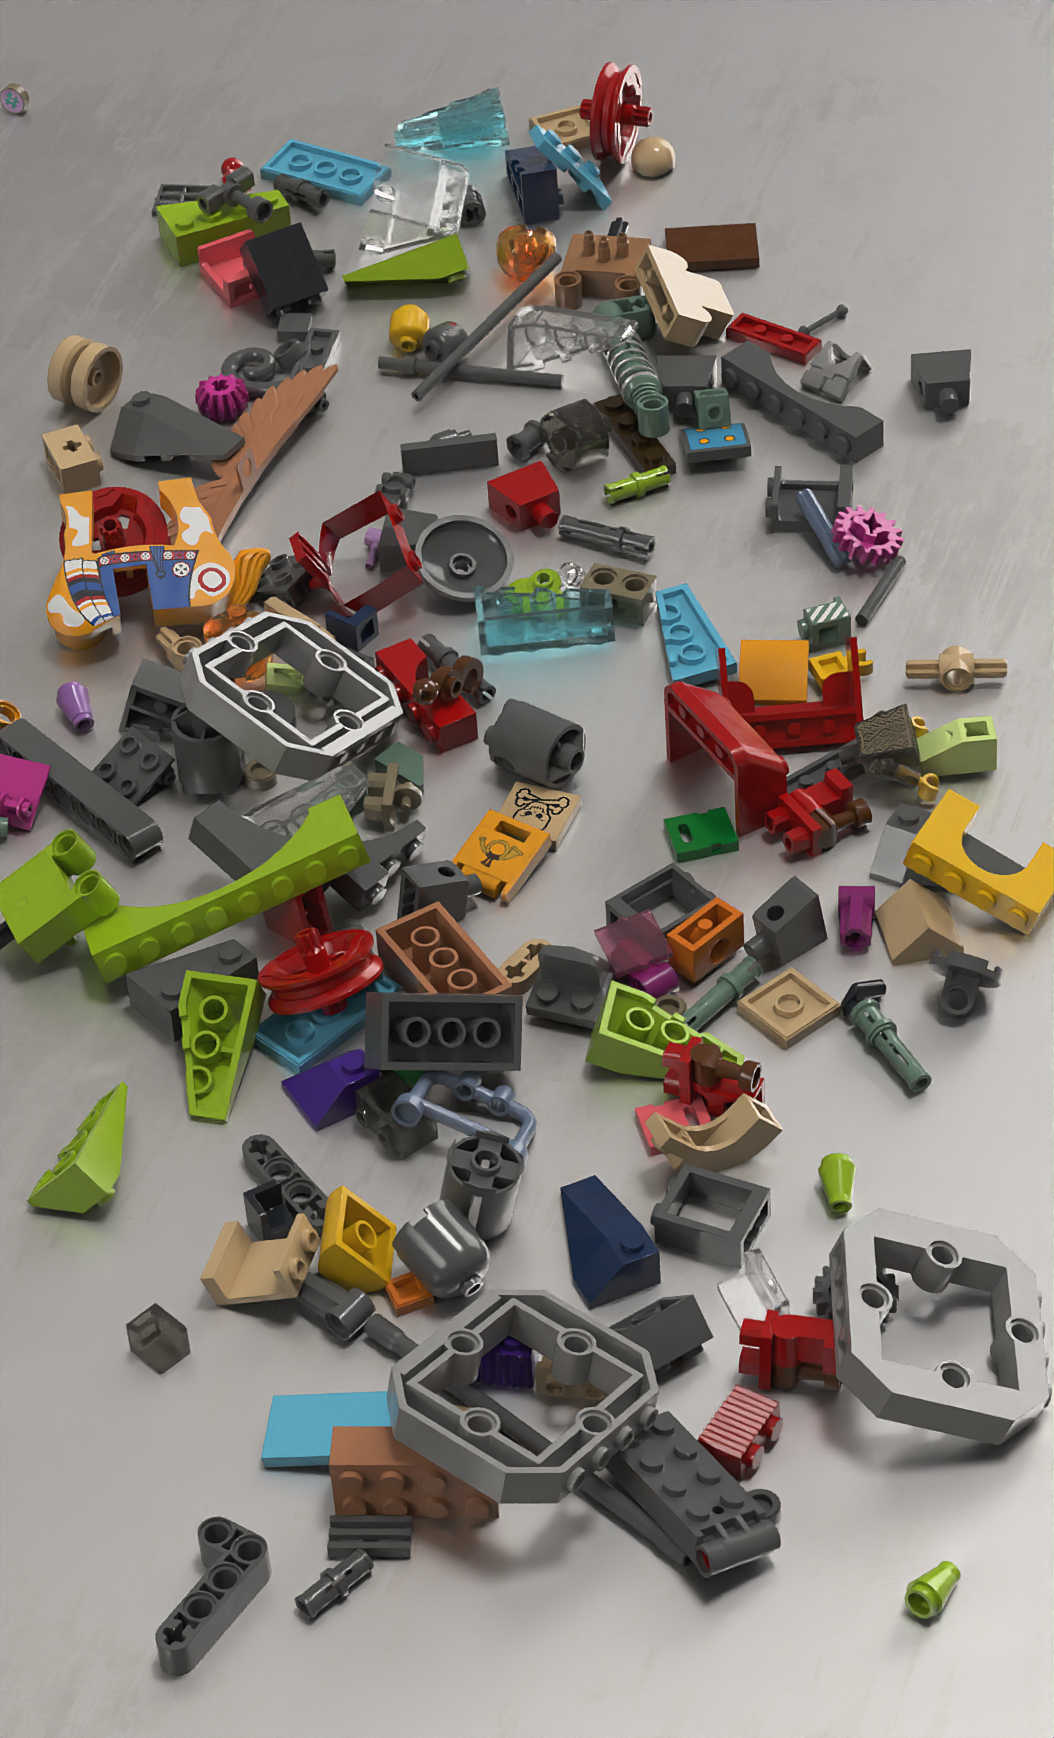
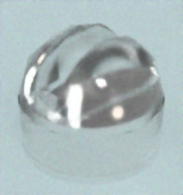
M573 562L562 564L557 572L561 578V587L569 590L580 589L586 577L584 569ZM569 574L575 575L574 580H568Z

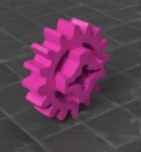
M857 505L855 511L850 507H846L844 513L839 512L831 529V533L834 534L832 541L840 543L839 551H848L849 559L855 557L860 560L861 564H865L869 560L874 566H877L879 561L886 565L889 564L890 559H894L898 555L904 539L900 537L903 532L902 529L894 528L896 521H887L885 519L886 513L882 512L879 514L872 507L868 511H864L860 505Z

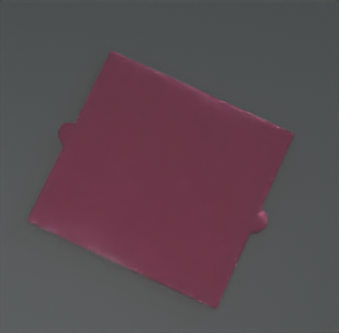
M650 909L627 918L620 917L617 922L594 930V934L617 978L640 969L648 970L650 965L674 957L673 951Z

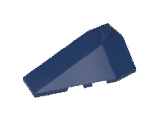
M596 1175L560 1188L573 1283L590 1310L661 1283L659 1250L643 1225Z

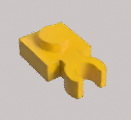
M858 649L860 676L870 675L873 673V661H866V650ZM841 651L809 658L808 669L821 690L824 680L830 674L848 671L847 656L844 657Z

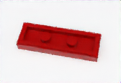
M741 313L726 328V338L740 343L750 341L769 353L806 365L822 349V340L745 313Z

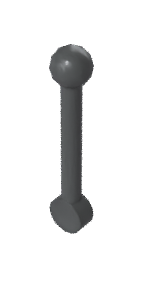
M841 304L837 307L836 311L808 327L801 326L797 332L810 335V332L834 318L846 316L848 314V307Z

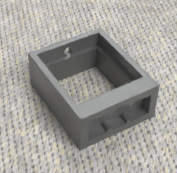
M671 863L605 901L606 925L623 942L629 940L631 943L640 945L658 963L668 957L667 934L708 904L716 895L698 884L690 873L684 872L677 865ZM672 897L690 911L660 930L656 929L641 916Z
M684 1163L677 1177L672 1176L669 1180L666 1196L662 1203H656L653 1208L650 1223L654 1226L655 1243L742 1268L771 1215L770 1188ZM688 1195L741 1210L730 1231L677 1216Z

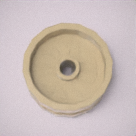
M78 335L66 337L52 355L48 368L47 384L50 395L57 401L72 406L76 405V407L93 413L104 411L112 403L122 380V356L118 349L99 342L95 343Z

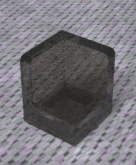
M154 1303L126 1324L130 1351L159 1374H164L191 1353L187 1328L157 1303Z

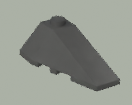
M141 391L133 395L132 399L121 407L110 454L113 457L131 461H145L146 456H160L162 461H172L173 457L180 455H189L190 460H226L245 444V439L166 396Z
M902 802L899 804L885 824L870 870V878L899 888L909 879H912L920 885L936 886V892L948 893V890L902 864L912 841L932 812ZM968 833L962 840V846L968 858L987 872L998 875H1011L1025 869V867Z

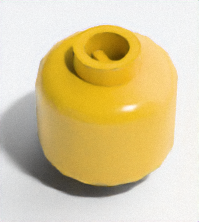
M412 304L403 305L396 309L390 316V342L405 352H413L416 349L422 348L423 336L430 325L428 314L419 306Z

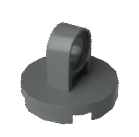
M940 950L932 952L928 966L932 971L946 977L941 993L940 1005L944 1013L952 1018H962L971 1012L978 987L998 988L1001 985L1004 974L1003 969L999 966L995 967L994 971L987 969L989 961L951 950L948 957H942ZM953 991L963 992L968 999L967 1006L961 1010L950 1008L946 1001L948 994Z

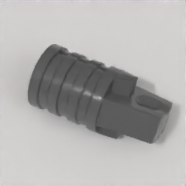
M461 180L455 188V203L460 221L466 226H477L484 221L486 216L482 196L475 185H468L465 181Z

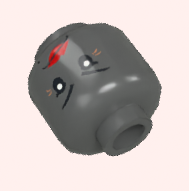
M446 321L428 329L423 336L422 346L424 354L429 361L443 362L468 337L467 333L455 322Z

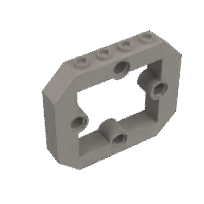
M266 611L254 618H247L241 625L235 628L230 627L224 634L217 638H210L204 645L190 649L183 659L185 666L179 677L188 710L272 773L318 783L390 740L403 714L393 682L310 621ZM274 653L304 675L303 684L308 691L320 697L332 696L351 711L346 709L336 710L325 731L310 740L274 713L275 704L269 696L256 690L244 691L228 678H242L250 666Z
M878 1208L843 1229L829 1253L837 1378L877 1418L995 1445L1002 1444L1033 1423L1042 1408H1046L1049 1405L1052 1396V1386L1048 1384L1047 1379L1049 1357L1044 1352L1043 1343L1045 1324L1041 1322L1040 1315L1042 1294L1038 1292L1036 1274L997 1236ZM876 1266L910 1273L914 1283L929 1293L943 1292L949 1283L991 1292L996 1338L990 1346V1354L999 1367L1000 1386L974 1380L970 1370L955 1360L941 1361L935 1370L932 1371L882 1359L880 1325L892 1307L893 1298L888 1289L877 1282Z
M488 1290L391 1367L386 1399L393 1437L500 1504L559 1503L569 1493H576L595 1471L600 1472L605 1468L614 1454L619 1450H626L637 1434L642 1430H649L658 1416L656 1404L659 1388L649 1351L546 1290ZM509 1335L552 1360L551 1373L557 1381L572 1386L588 1382L609 1395L596 1407H588L578 1411L575 1416L574 1425L538 1456L500 1434L501 1421L493 1411L480 1407L462 1411L436 1395L449 1383L458 1386L473 1383L478 1377L481 1357Z

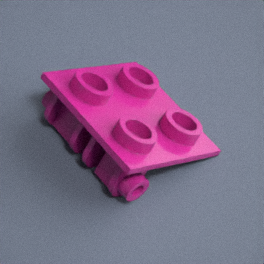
M0 754V817L9 818L10 827L27 831L31 830L51 769L50 765Z

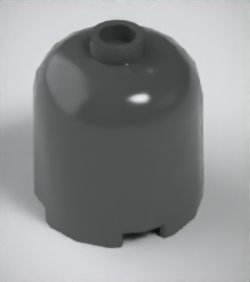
M450 1199L439 1200L423 1209L427 1216L414 1226L410 1221L406 1222L396 1234L392 1247L396 1250L400 1260L433 1296L445 1300L462 1295L469 1297L475 1294L484 1284L482 1279L485 1277L490 1266V1251L460 1208L454 1205Z

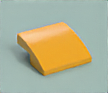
M741 640L739 681L746 683L753 691L754 705H783L807 702L809 640Z

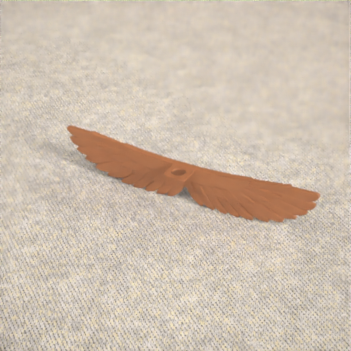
M337 364L331 365L326 369H323V365H319L309 370L307 374L306 370H302L292 380L289 377L283 380L277 389H275V386H271L265 392L262 400L260 398L255 400L250 414L245 411L240 416L238 424L235 423L230 431L244 437L245 444L228 459L211 461L214 473L221 479L207 482L194 488L199 502L211 517L214 531L220 542L262 472L282 445L297 429L300 421L324 395V390L338 372ZM171 520L167 527L171 537V545L174 546L178 531Z

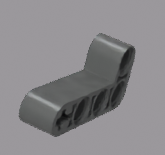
M220 1516L211 1517L203 1521L198 1527L197 1536L201 1559L204 1566L209 1570L156 1631L155 1640L160 1666L169 1675L182 1676L192 1671L271 1578L272 1570L266 1540L227 1518Z

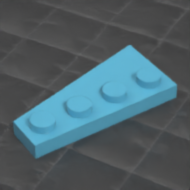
M687 583L656 591V605L672 684L681 681L697 685L717 679L715 648H725L727 676L736 674V660Z

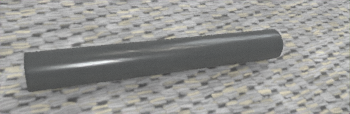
M896 556L856 615L855 621L859 625H867L905 567L906 560L902 556Z

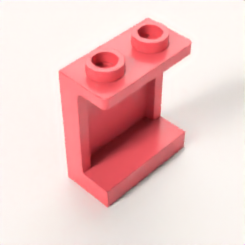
M251 229L218 239L197 248L201 274L230 308L259 298L248 270L243 267V258L239 251L245 241L255 238V234Z

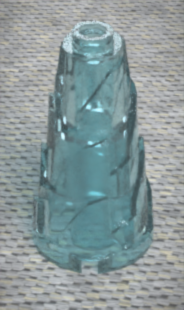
M498 87L489 88L479 94L450 102L447 106L428 111L421 116L401 121L402 124L398 125V129L393 130L396 147H402L403 151L408 150V153L424 150L438 151L454 148L465 150L510 145L504 108Z

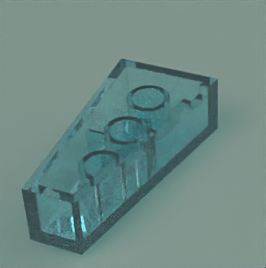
M473 586L481 656H500L505 653L520 651L535 652L539 649L548 648L567 649L576 645H602L606 642L615 641L610 589L566 588L563 594H555L553 591L548 590V588L535 587L532 593H515V587H501L500 592H486L485 586Z

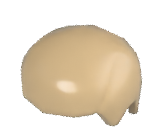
M651 136L641 139L633 147L631 153L632 169L642 176L653 178L665 174L669 169L673 170L675 166L673 147L667 140L661 137Z

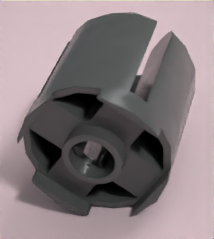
M476 1130L475 1136L463 1138L457 1143L455 1139L449 1148L439 1200L450 1199L469 1219L474 1196L482 1197L475 1230L483 1241H487L502 1234L508 1229L512 1221L519 1186L524 1172V1156L521 1159L518 1151L509 1144L510 1138L495 1131ZM483 1159L490 1161L489 1168L481 1167Z

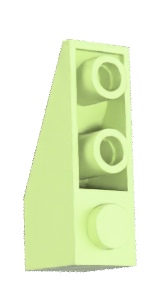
M992 716L956 719L914 740L917 743L915 745L918 746L916 747L917 754H919L918 757H920L918 759L921 760L918 761L920 762L918 763V770H923L919 772L910 770L916 764L913 766L908 764L909 762L916 763L917 759L914 760L916 757V752H914L915 746L887 753V755H890L889 757L887 756L888 761H891L890 763L888 762L889 765L910 759L908 762L904 761L898 766L904 767L902 765L905 763L911 766L910 769H901L913 772L912 774L921 777L929 773L945 776L997 770V735ZM894 774L891 776L892 780L902 779Z

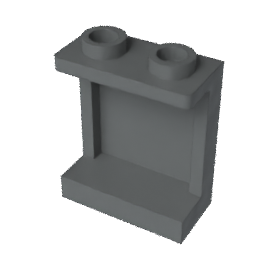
M775 466L774 478L768 477L767 497L772 498H766L765 518H771L772 531L814 532L796 502V494L806 488L812 490L833 525L839 512L844 513L846 507L852 508L854 492L853 466H840L839 481L783 480L782 466Z

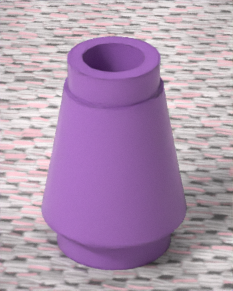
M76 681L63 684L57 691V705L76 731H88L94 725L88 689Z

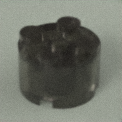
M580 399L545 414L540 420L539 436L541 444L547 443L550 453H547L546 456L551 464L559 471L567 473L608 457V433L611 432L612 425L607 415H601L597 408L587 399Z

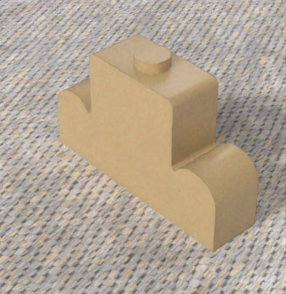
M648 244L634 271L664 339L690 347L696 346L702 335L717 340L720 339L734 315L721 284L717 280L686 271L688 264L678 254Z

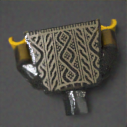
M902 704L887 711L880 710L872 717L856 723L854 730L857 743L838 748L843 769L862 764L867 779L871 781L881 779L897 781L911 788L918 786V796L927 802L935 801L939 793L937 788L939 778L937 775L929 773L924 775V777L920 776V773H923L924 770L917 738L927 734L929 730L927 727H924L925 722L921 717L914 716L911 718L907 704Z

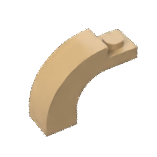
M744 1093L725 1113L703 1125L684 1126L656 1112L645 1121L646 1126L653 1135L651 1138L652 1144L666 1156L672 1168L677 1172H680L684 1163L716 1173L737 1166L761 1152L783 1131L766 1104Z

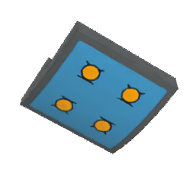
M734 423L729 427L699 429V427L679 429L683 453L686 454L687 463L752 456L751 443L744 423Z

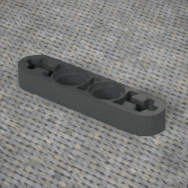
M258 1134L246 1139L242 1145V1153L247 1169L261 1184L273 1180L271 1175L274 1172L286 1171L290 1173L288 1177L278 1180L282 1188L283 1203L294 1218H296L297 1214L304 1213L321 1239L328 1197L273 1138L268 1135ZM263 1154L267 1155V1162H265ZM298 1193H306L311 1196L303 1202H296L291 1199ZM315 1210H316V1212H317V1216L319 1217V1219H316V1220H315V1214H314V1211H315Z

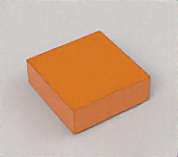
M412 1272L390 1279V1284L384 1285V1292L397 1317L434 1305L433 1295L426 1290Z

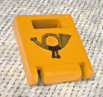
M489 809L452 862L465 876L475 873L479 877L482 884L481 893L496 899L501 892V900L510 903L551 847V837L547 832ZM503 831L510 833L514 836H517L521 839H524L526 841L521 842L512 837H509L503 834Z

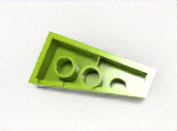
M279 190L246 194L252 199L256 196H261L272 203V214L264 223H257L249 218L246 212L247 209L240 205L230 207L225 204L211 214L204 213L198 207L197 201L156 206L159 233L179 267L199 262L197 248L201 245L248 229L254 232L256 238L291 226L289 204Z

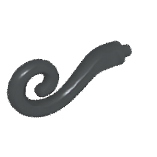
M252 347L238 350L229 355L221 366L223 376L234 374L235 378L243 379L250 398L262 399L265 392L271 386H275V389H277L283 381L255 382L268 378L276 368L273 354L263 348ZM247 363H262L258 367L245 366L242 371L246 379L237 374L238 369ZM325 391L324 395L311 408L310 412L318 410L324 412L328 409L329 402L326 400Z

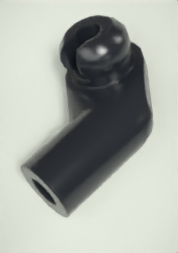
M876 979L853 983L841 1001L843 1016L849 1019L853 1007L865 999L885 996L886 985L884 981Z

